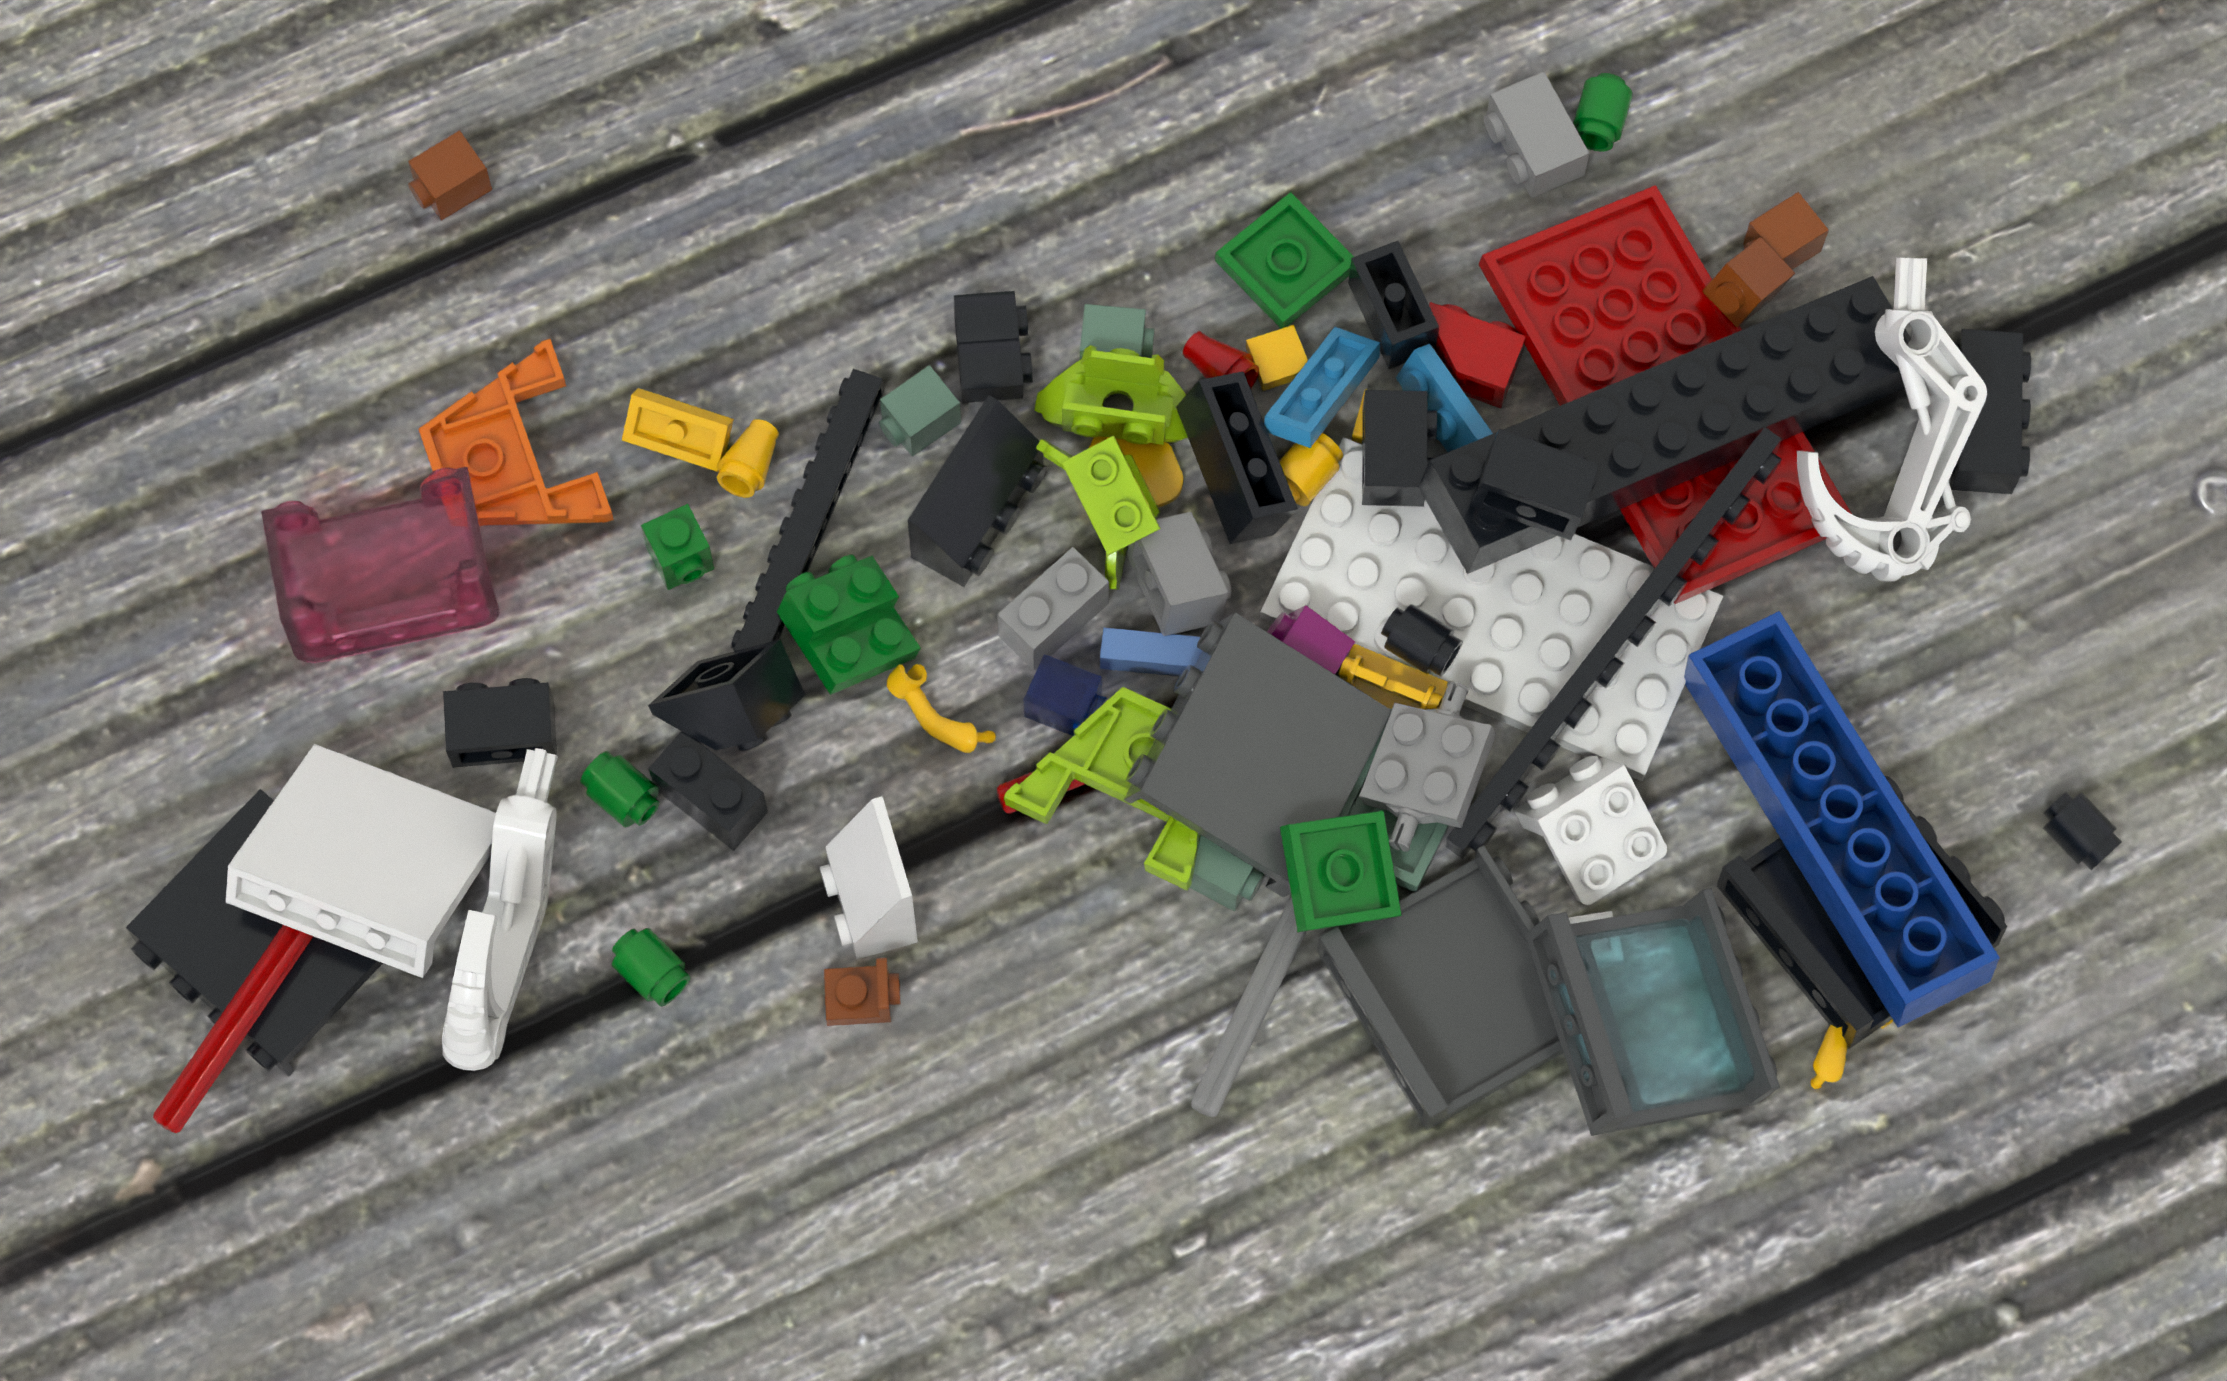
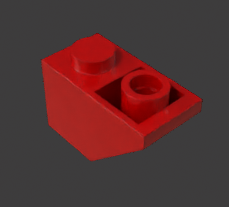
M1430 302L1429 306L1439 325L1435 352L1467 397L1501 409L1521 360L1526 336L1519 334L1515 328L1500 321L1488 323L1471 317L1466 310L1452 304L1441 306Z

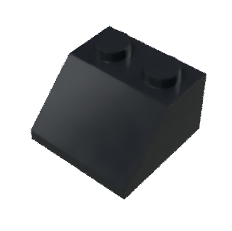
M781 639L697 661L648 706L652 715L715 751L737 746L739 751H745L766 741L768 738L766 732L771 727L789 719L792 715L790 709L806 694Z

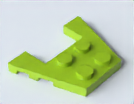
M1122 687L1074 730L1075 735L1054 754L1048 753L1036 764L1037 769L1020 785L1016 782L1007 790L1004 796L1005 804L1040 822L1048 824L1071 782L1076 779L1167 822L1144 862L1145 871L1187 891L1192 884L1200 834L1141 798L1131 804L1124 800L1132 785L1126 781L1131 767L1141 754L1147 756L1155 741L1150 736V732L1156 720L1165 709L1170 711L1171 709Z

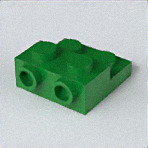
M850 554L837 560L829 568V573L824 576L815 578L812 572H806L797 576L786 586V593L777 610V614L830 695L895 668L899 664L902 665L915 659L921 649L895 610L894 606L899 595L873 556L858 561L855 555Z

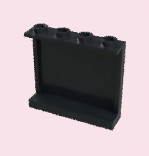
M1885 776L1993 948L1997 947L2007 928L2002 910L1992 898L1988 896L1983 897L1970 882L1971 877L1966 866L1957 857H1949L1937 842V835L1931 824L1924 817H1916L1903 802L1904 797L1899 786L1890 777ZM1780 838L1746 861L1739 855L1722 867L1717 883L1718 889L1827 1023L1836 1028L1842 1027V1036L1847 1043L1848 1049L1892 1020V1017Z
M261 789L126 927L136 942L131 948L132 952L152 970H155L160 964L174 976L169 981V984L188 1002L193 1004L200 998L208 1005L212 1011L207 1017L214 1024L283 925L226 903L228 865L274 802ZM313 936L245 1036V1039L251 1043L246 1049L247 1053L268 1072L276 1065L289 1077L294 1072L289 1062L383 963Z

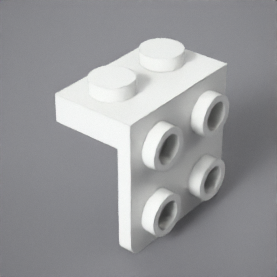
M1589 756L1576 762L1569 770L1571 774L1556 784L1548 783L1534 789L1526 797L1528 802L1514 810L1524 829L1544 837L1575 898L1585 905L1595 903L1664 858L1667 853V846L1625 765L1605 757L1598 758L1597 756Z

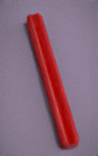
M282 925L154 1112L153 1118L160 1126L176 1134L182 1130L313 938L312 935Z

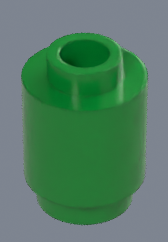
M1601 73L1597 77L1588 78L1584 83L1573 124L1586 148L1589 150L1609 151L1613 148L1614 142L1621 138L1633 92L1626 85L1625 81L1617 75Z
M608 751L601 753L589 764L581 776L580 783L587 788L586 795L625 828L634 823L638 826L645 824L659 807L660 802L656 799L659 787L621 755L614 757Z
M645 928L640 932L636 929L629 930L612 948V952L616 956L611 966L646 1001L654 1000L660 1007L674 1000L691 979V976L684 970L685 963L650 928Z

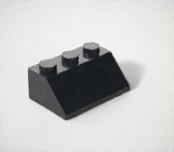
M990 395L907 520L911 558L962 587H965L973 573L980 576L986 569L994 552V549L990 546L999 532L1007 534L1011 530L1020 513V507L1017 504L1026 490L1033 493L1038 488L1047 470V466L1043 465V453L1036 449L1039 440L1003 404Z

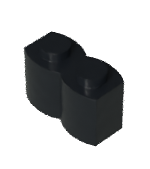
M1015 291L954 295V319L962 403L984 402L989 395L997 400L1023 399V383H1033L1031 353H1021L1019 336H1028L1026 305L1016 306Z

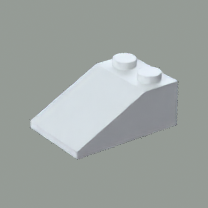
M881 796L872 799L825 847L828 864L819 867L827 896L838 895L843 913L834 915V920L842 946L852 944L857 960L918 942L911 890L885 803Z

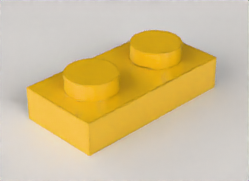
M637 388L631 394L622 441L718 472L717 464L727 452L734 419Z

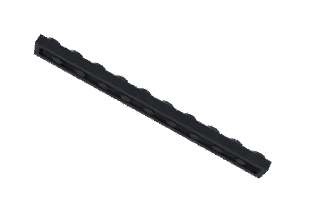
M1766 427L1760 432L1471 805L1462 828L1454 827L1447 836L1446 847L1463 859L1470 849L1476 852L1479 847L1486 846L1497 830L1491 824L1503 807L1509 812L1516 807L1529 788L1523 782L1535 766L1543 771L1560 749L1561 745L1555 740L1566 725L1575 729L1593 706L1587 700L1598 684L1607 688L1623 668L1625 663L1618 659L1630 643L1636 647L1642 644L1656 624V621L1650 617L1661 602L1668 606L1672 605L1688 583L1682 577L1693 561L1701 566L1708 559L1719 543V540L1713 536L1725 520L1731 525L1738 520L1751 501L1745 496L1756 480L1764 485L1782 461L1776 455L1782 440L1779 436Z

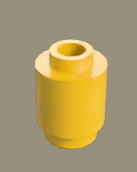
M1324 433L1319 436L1311 448L1294 443L1279 460L1295 503L1300 506H1308L1339 471L1338 463L1343 459V453L1339 446Z

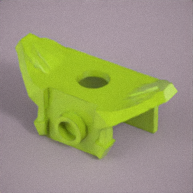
M1090 345L1084 349L1082 359L1058 375L1044 389L1037 393L1034 411L1041 413L1046 421L1053 426L1061 427L1063 431L1074 432L1084 437L1115 436L1117 439H1124L1134 444L1152 443L1164 445V442L1176 443L1188 438L1176 406L1186 394L1171 374L1164 370V360L1158 354L1152 355V358L1140 357L1137 352L1129 349L1116 348L1110 352L1097 351V347ZM1112 394H1124L1131 399L1133 410L1103 407V403Z
M1111 436L1075 456L1044 439H1040L1036 449L1041 451L1045 458L1066 471L1106 551L1105 578L1109 581V589L1119 590L1127 546L1161 529L1156 520L1160 510L1133 456L1123 454L1115 436Z

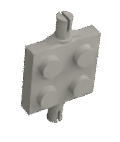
M1455 682L1447 683L1439 709L1424 710L1399 703H1394L1359 797L1364 805L1388 810L1398 817L1389 839V845L1394 849L1400 850L1401 848L1404 852L1410 850V844L1418 824L1437 822L1458 828L1463 826L1496 737V732L1492 725L1467 720L1459 715L1466 695L1469 692V689L1460 683H1457V686Z

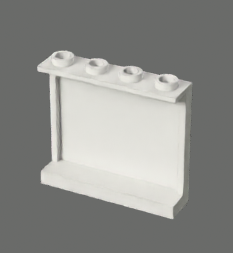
M314 744L228 865L226 903L423 978L432 965L436 938L491 855L492 833L496 813Z

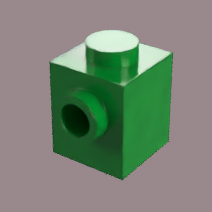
M685 504L641 525L646 548L667 590L681 584L691 583L702 577L705 573L714 570L710 546L689 504Z

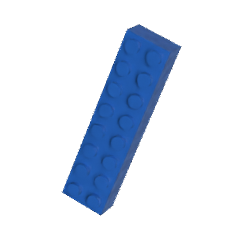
M1778 611L1689 654L1684 674L1687 689L1897 1027L1899 1028L1991 982L2000 959L1999 955L1781 612Z

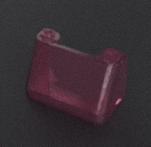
M468 467L458 469L441 468L433 471L420 485V499L320 520L317 511L313 507L305 505L300 501H287L279 504L276 508L261 511L279 617L294 656L298 660L310 663L330 661L477 629L489 625L498 618L500 609Z

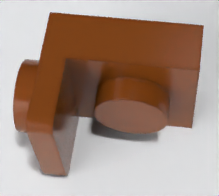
M876 958V966L824 969L827 1026L891 1022L890 1005H901L899 973H889L887 958Z

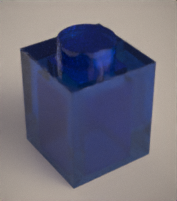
M1044 654L1023 699L1024 717L1074 736V730L1108 700L1107 697L1102 696V677Z

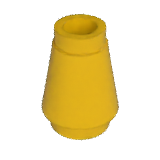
M761 419L752 420L749 427L745 429L718 462L717 468L719 473L717 481L729 493L749 498L754 495L755 491L761 490L764 487L776 440L779 436L778 430L772 424Z

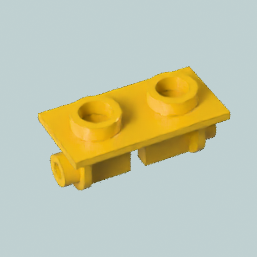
M1356 644L1352 646L1338 673L1341 679L1390 709L1393 708L1394 703L1424 710L1439 709L1448 683L1445 680L1425 674L1418 669Z

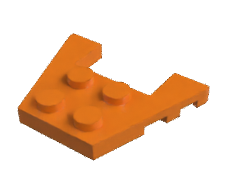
M551 339L544 340L533 347L534 352L516 365L512 362L497 373V379L475 394L471 391L418 429L451 526L604 523L614 520L598 472L550 488L545 487L518 411L517 402L566 387Z

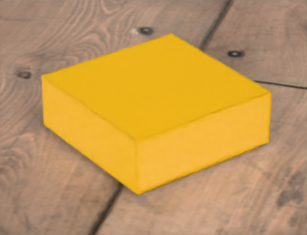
M1294 325L1246 340V350L1253 356V363L1259 366L1258 380L1263 391L1292 382L1308 361Z

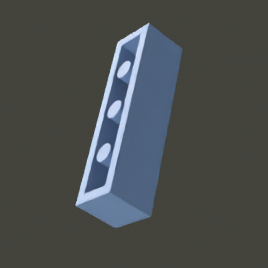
M1103 627L1100 669L1180 677L1188 665L1195 666L1202 650L1197 648L1200 637L1177 634L1163 636L1162 633Z

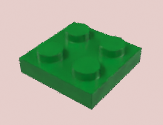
M1291 192L1215 252V262L1280 329L1289 326L1348 278L1351 258L1354 257Z
M1384 811L1288 824L1280 827L1297 932L1402 916Z

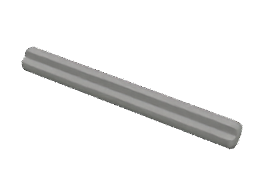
M1290 897L1193 1095L1191 1107L1203 1115L1209 1117L1218 1115L1306 934V931L1297 932L1292 897Z

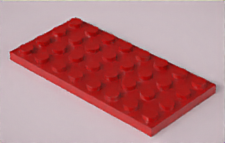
M1656 185L1483 254L1478 264L1516 331L1526 336L1524 345L1560 406L1742 330L1740 326L1736 327L1702 292L1711 282L1712 278ZM1803 432L1781 441L1778 453L1776 454L1782 459L1780 465L1764 485L1756 480L1745 496L1751 501L1733 525L1725 520L1713 536L1719 540V543L1708 559L1701 566L1693 561L1682 577L1688 583L1674 601V604L1827 538L1820 536L1811 520L1812 516L1805 506L1800 489L1797 451L1815 452ZM1818 458L1821 477L1827 491L1837 504L1852 514ZM1739 459L1620 509L1654 569Z

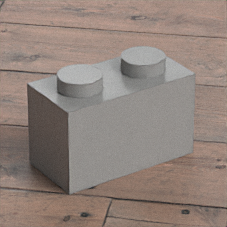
M1544 71L1490 94L1487 115L1484 116L1486 130L1494 143L1501 142L1508 155L1506 163L1511 177L1516 184H1524L1531 198L1585 176L1590 153Z
M1192 511L1156 519L1161 529L1129 545L1127 557L1162 635L1167 636L1206 627L1212 621L1218 623L1222 620L1226 602L1231 598V586L1225 571H1219L1215 564L1208 533L1205 530L1199 529Z
M1072 547L997 614L998 636L1035 671L1109 604V581Z

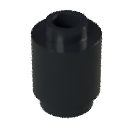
M1410 604L1405 611L1397 607L1388 618L1381 632L1383 636L1387 637L1384 646L1386 650L1425 674H1429L1432 671L1440 677L1451 666L1463 643L1462 640L1453 635L1454 629L1413 604Z
M2065 792L2043 813L2050 820L2043 829L2077 864L2082 861L2090 870L2095 868L2122 843L2113 833L2117 828L2082 792L2074 799Z

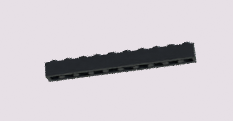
M853 369L850 377L843 379L839 389V396H841L837 406L832 405L827 417L828 429L825 434L820 433L815 446V451H818L814 461H808L804 470L803 479L806 480L802 490L797 488L791 503V506L794 508L790 518L785 516L779 531L782 537L778 546L773 545L769 552L767 563H770L768 570L766 574H760L755 587V591L758 592L754 602L749 601L743 615V619L746 620L742 631L737 630L733 636L731 648L734 651L780 639L785 624L777 614V610L786 593V586L797 576L809 571L884 393L882 378Z

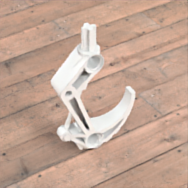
M1896 257L1894 308L1885 309V314L1881 316L1875 329L1878 346L1899 367L1911 409H1917L1919 421L1884 516L1879 518H1859L1844 510L1835 502L1824 485L1819 469L1818 453L1797 451V470L1802 497L1819 535L1827 537L1826 545L1835 556L1844 557V562L1847 566L1861 574L1871 572L1876 579L1886 582L1896 581L1901 576L1913 574L1920 569L1928 570L1937 556L1939 544L1952 531L1964 532L1969 527L1971 521L1970 513L1965 507L1956 506L1949 478L1987 397V388L1981 377L1936 320L1933 311L1925 310L1927 258ZM1910 323L1912 337L1906 345L1903 333L1906 325ZM1942 496L1945 505L1940 507L1937 512H1934ZM1900 531L1902 541L1900 547L1895 552L1893 549V538Z
M535 748V751L527 749L516 795L500 800L492 833L488 897L483 912L468 910L442 1035L443 1056L445 1060L452 1066L463 1070L475 1071L488 1068L500 1056L507 1024L547 908L557 820L556 808L548 804L547 799L558 756L547 753L543 749Z

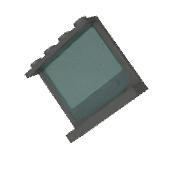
M1712 888L1703 889L1682 906L1570 924L1567 912L1547 915L1525 934L1591 1136L1753 1106L1780 1088L1775 1061L1768 1053L1760 1030L1758 1012L1751 1004L1743 980L1741 963L1734 954L1726 931L1725 916L1717 905Z

